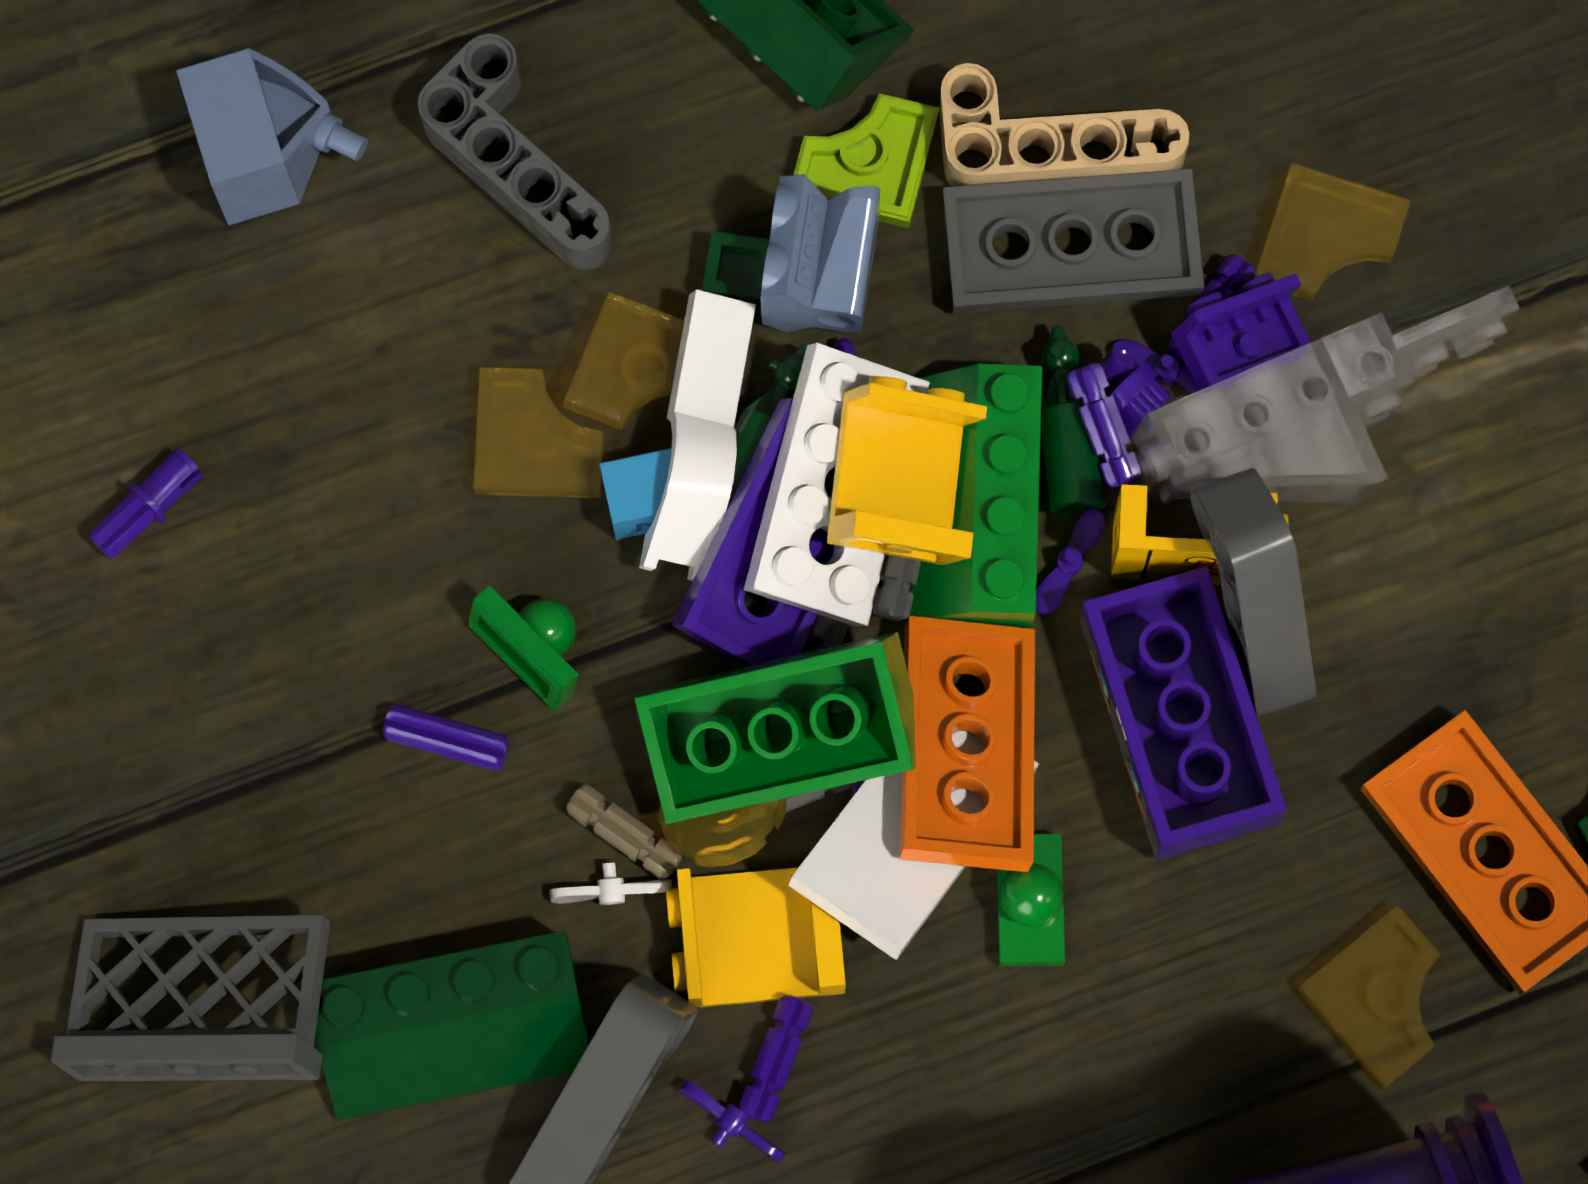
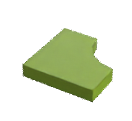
M879 93L870 113L852 129L829 137L804 136L794 175L805 174L827 200L849 188L877 186L880 188L879 222L909 229L939 117V107Z

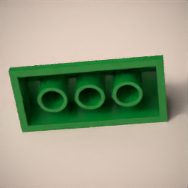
M975 364L919 378L930 382L928 389L945 388L963 392L965 394L964 402L987 406L986 419L963 426L952 529L974 533L971 558L947 565L921 562L916 586H910L909 592L914 595L910 616L1033 629L1036 614L1042 366Z
M898 632L654 687L634 698L666 824L916 768L913 691Z

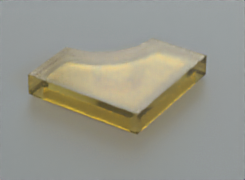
M1291 163L1254 279L1261 275L1272 273L1276 281L1297 273L1302 286L1292 295L1313 301L1323 282L1344 266L1363 261L1391 263L1411 200Z
M608 292L564 399L563 408L622 430L634 411L654 398L670 396L684 320Z
M480 367L474 471L475 494L601 498L602 474L600 464L603 463V431L578 426L559 413L547 394L543 369Z
M1398 905L1297 990L1382 1090L1435 1047L1422 1024L1419 996L1425 974L1441 954Z

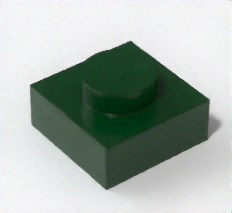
M712 231L702 291L761 306L763 272L770 239Z

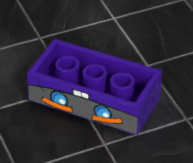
M1202 567L1084 601L1079 618L1080 625L1156 861L1279 825L1287 812V808L1208 567Z

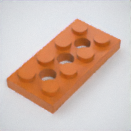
M909 615L904 629V659L914 699L916 768L901 772L899 859L1028 872L1034 862L1035 629ZM958 674H971L982 682L985 693L975 697L964 695L955 687L953 677ZM959 731L974 733L983 742L984 751L975 755L961 752L954 745L952 734ZM958 789L973 791L981 798L984 809L978 813H965L953 804L951 793Z
M1466 710L1363 784L1360 789L1519 996L1523 995L1588 946V866ZM1447 784L1461 787L1467 793L1470 800L1468 813L1461 817L1444 815L1435 803L1436 790ZM1484 836H1496L1502 839L1510 851L1508 865L1501 869H1490L1482 865L1475 854L1477 840ZM1526 887H1534L1543 891L1550 902L1548 917L1541 921L1525 919L1516 908L1515 899L1519 890Z

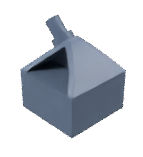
M250 48L176 70L208 177L228 226L300 204L320 151L327 153L333 149L355 161H359L367 148L368 139L343 127L342 119L331 114L328 102L309 84L279 63Z

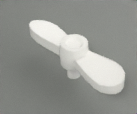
M603 863L604 879L597 880V886L556 888L549 890L550 902L564 904L598 899L599 905H614L625 903V894L666 892V889L673 888L672 879L624 883L623 878H616L615 863Z

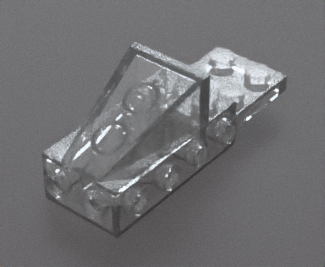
M1510 286L1395 335H1392L1381 312L1147 413L1132 435L1140 453V456H1137L1136 459L1141 469L1140 480L1142 484L1148 486L1147 491L1149 493L1157 490L1163 504L1173 499L1191 500L1190 490L1192 488L1253 467L1259 473L1269 492L1278 493V502L1356 503L1367 498L1388 477L1366 428L1391 416L1389 412L1402 405L1399 397L1414 383V380L1436 370V364L1447 359L1450 352L1456 351L1459 359H1464L1494 344L1493 339L1505 334L1507 329L1504 323L1520 309Z

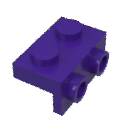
M1272 273L1264 274L1242 285L1238 289V295L1224 300L1221 292H1216L1195 301L1186 308L1189 317L1171 335L1203 401L1304 363L1316 354L1289 299L1302 286L1297 273L1276 281Z

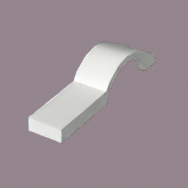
M697 289L689 294L667 419L671 422L672 429L670 466L660 506L652 525L645 534L639 565L640 569L652 571L656 569L659 559L690 566L687 580L693 581L727 511L734 481L737 456L734 423L756 307L755 304Z

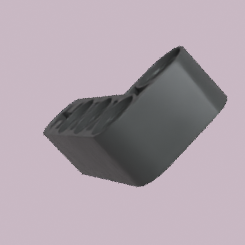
M487 33L476 36L424 86L419 94L418 108L426 137L440 152L566 264L580 270L597 268L606 262L612 251L613 239L607 211L601 203L500 115L514 100L520 90L521 77L515 48L507 39L497 34ZM495 62L507 67L502 75L494 79H483L476 75L479 68L487 63ZM455 105L464 110L461 116L452 122H439L433 118L436 111L443 106ZM490 145H502L509 150L506 156L498 162L489 163L478 158L481 150ZM533 185H547L554 190L549 199L540 203H532L522 197L525 191ZM567 210H568L570 222L568 221V219H566V218L564 217V215L566 214ZM571 224L583 233L594 228L595 236L589 239L581 234L573 240Z
M1253 467L1192 488L1190 490L1192 507L1200 530L1218 562L1228 631L1257 719L1315 699L1316 685L1298 556L1291 531L1282 512L1259 473Z
M641 974L627 983L606 1014L509 1184H593L661 1064L673 1055L692 1026L699 1012V1007L689 1003L688 1000L645 974Z

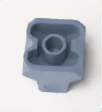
M805 174L782 176L779 178L762 280L761 317L763 325L786 333L810 327L850 333L861 331L879 226V187L862 186L849 188L827 200Z

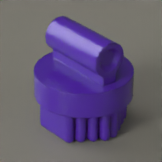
M1117 345L1099 362L1109 383V386L1105 387L1104 391L1106 396L1113 395L1128 436L1133 435L1171 399V394L1155 379L1159 373L1147 360L1138 366L1127 348Z

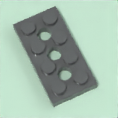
M1192 169L943 187L942 197L953 314L1198 296L1204 291ZM1128 223H1139L1148 228L1153 241L1145 249L1130 250L1120 243L1117 232ZM1065 228H1078L1087 234L1091 245L1081 254L1069 255L1057 247L1055 236ZM1014 232L1026 240L1028 250L1018 259L1007 260L1000 257L994 251L992 246L994 239L1002 233Z

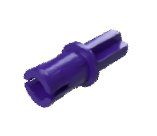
M175 448L137 485L130 483L126 487L130 495L92 529L90 538L94 545L103 554L113 558L154 520L162 524L166 520L164 513L182 495L204 478L203 473L198 470L199 467L183 451Z

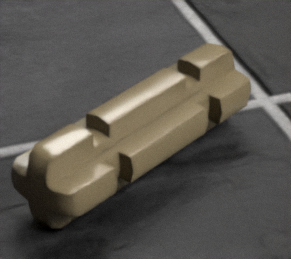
M583 784L575 791L566 806L569 816L585 827L591 824L594 827V834L632 861L637 862L640 859L644 862L642 865L644 866L643 869L657 879H668L675 872L682 860V853L677 847L664 838L660 841L655 839V832L614 802L610 806L606 804L605 796L590 785Z

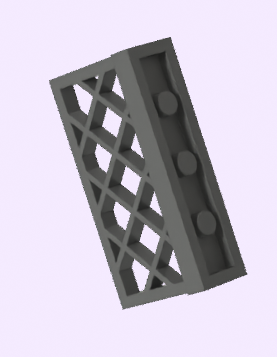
M324 915L84 919L66 1036H54L51 1062L78 1081L319 1080L323 1054L314 1048L331 921ZM308 934L306 954L286 972L271 953L290 935ZM244 935L253 948L225 972L211 954L230 936ZM255 935L266 936L260 941ZM172 936H184L193 949L165 973L151 955ZM196 936L206 937L200 942ZM125 937L134 950L106 974L99 965L102 938ZM137 937H147L142 942L137 939ZM265 960L279 979L251 1004L236 985L258 964ZM205 961L219 979L191 1004L178 989L177 985L198 965ZM145 962L159 980L131 1005L117 986ZM302 980L301 989H300V988L297 986V983ZM291 991L299 1001L295 1029H272L262 1015L287 992ZM230 992L243 1007L244 1011L225 1029H211L202 1016ZM110 993L124 1012L105 1030H88L91 1010ZM170 993L184 1011L164 1030H151L142 1017ZM194 1023L199 1028L197 1030H188ZM254 1023H256L260 1029L248 1028L252 1026ZM135 1024L139 1030L129 1029Z

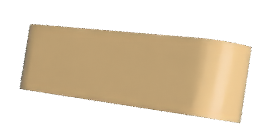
M971 63L957 65L948 71L942 80L939 116L943 165L946 180L951 187L1181 170L1184 164L1190 133L1186 122L1181 116L1170 110L1151 109L1000 120L997 86L994 77L986 68ZM962 92H973L979 95L984 102L977 108L964 109L957 106L952 98ZM1154 139L1161 140L1163 148L1168 150V152L1157 153L1155 144L1150 143V141ZM1127 140L1132 141L1130 153H1133L1132 157L1124 156ZM1093 141L1102 142L1112 150L1113 154L1101 160L1092 159L1082 151L1081 147ZM1040 146L1050 154L1051 158L1044 163L1033 164L1025 161L1019 152L1025 147ZM976 150L983 153L989 161L982 167L968 168L959 162L957 156L964 151Z

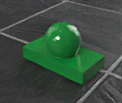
M490 585L476 596L472 603L469 627L552 710H559L573 697L579 676L561 657L573 645L577 633L575 620L568 607L555 599L539 598L526 604L517 613Z
M1034 834V862L1028 872L997 869L999 967L1063 966L1065 964L1061 834Z

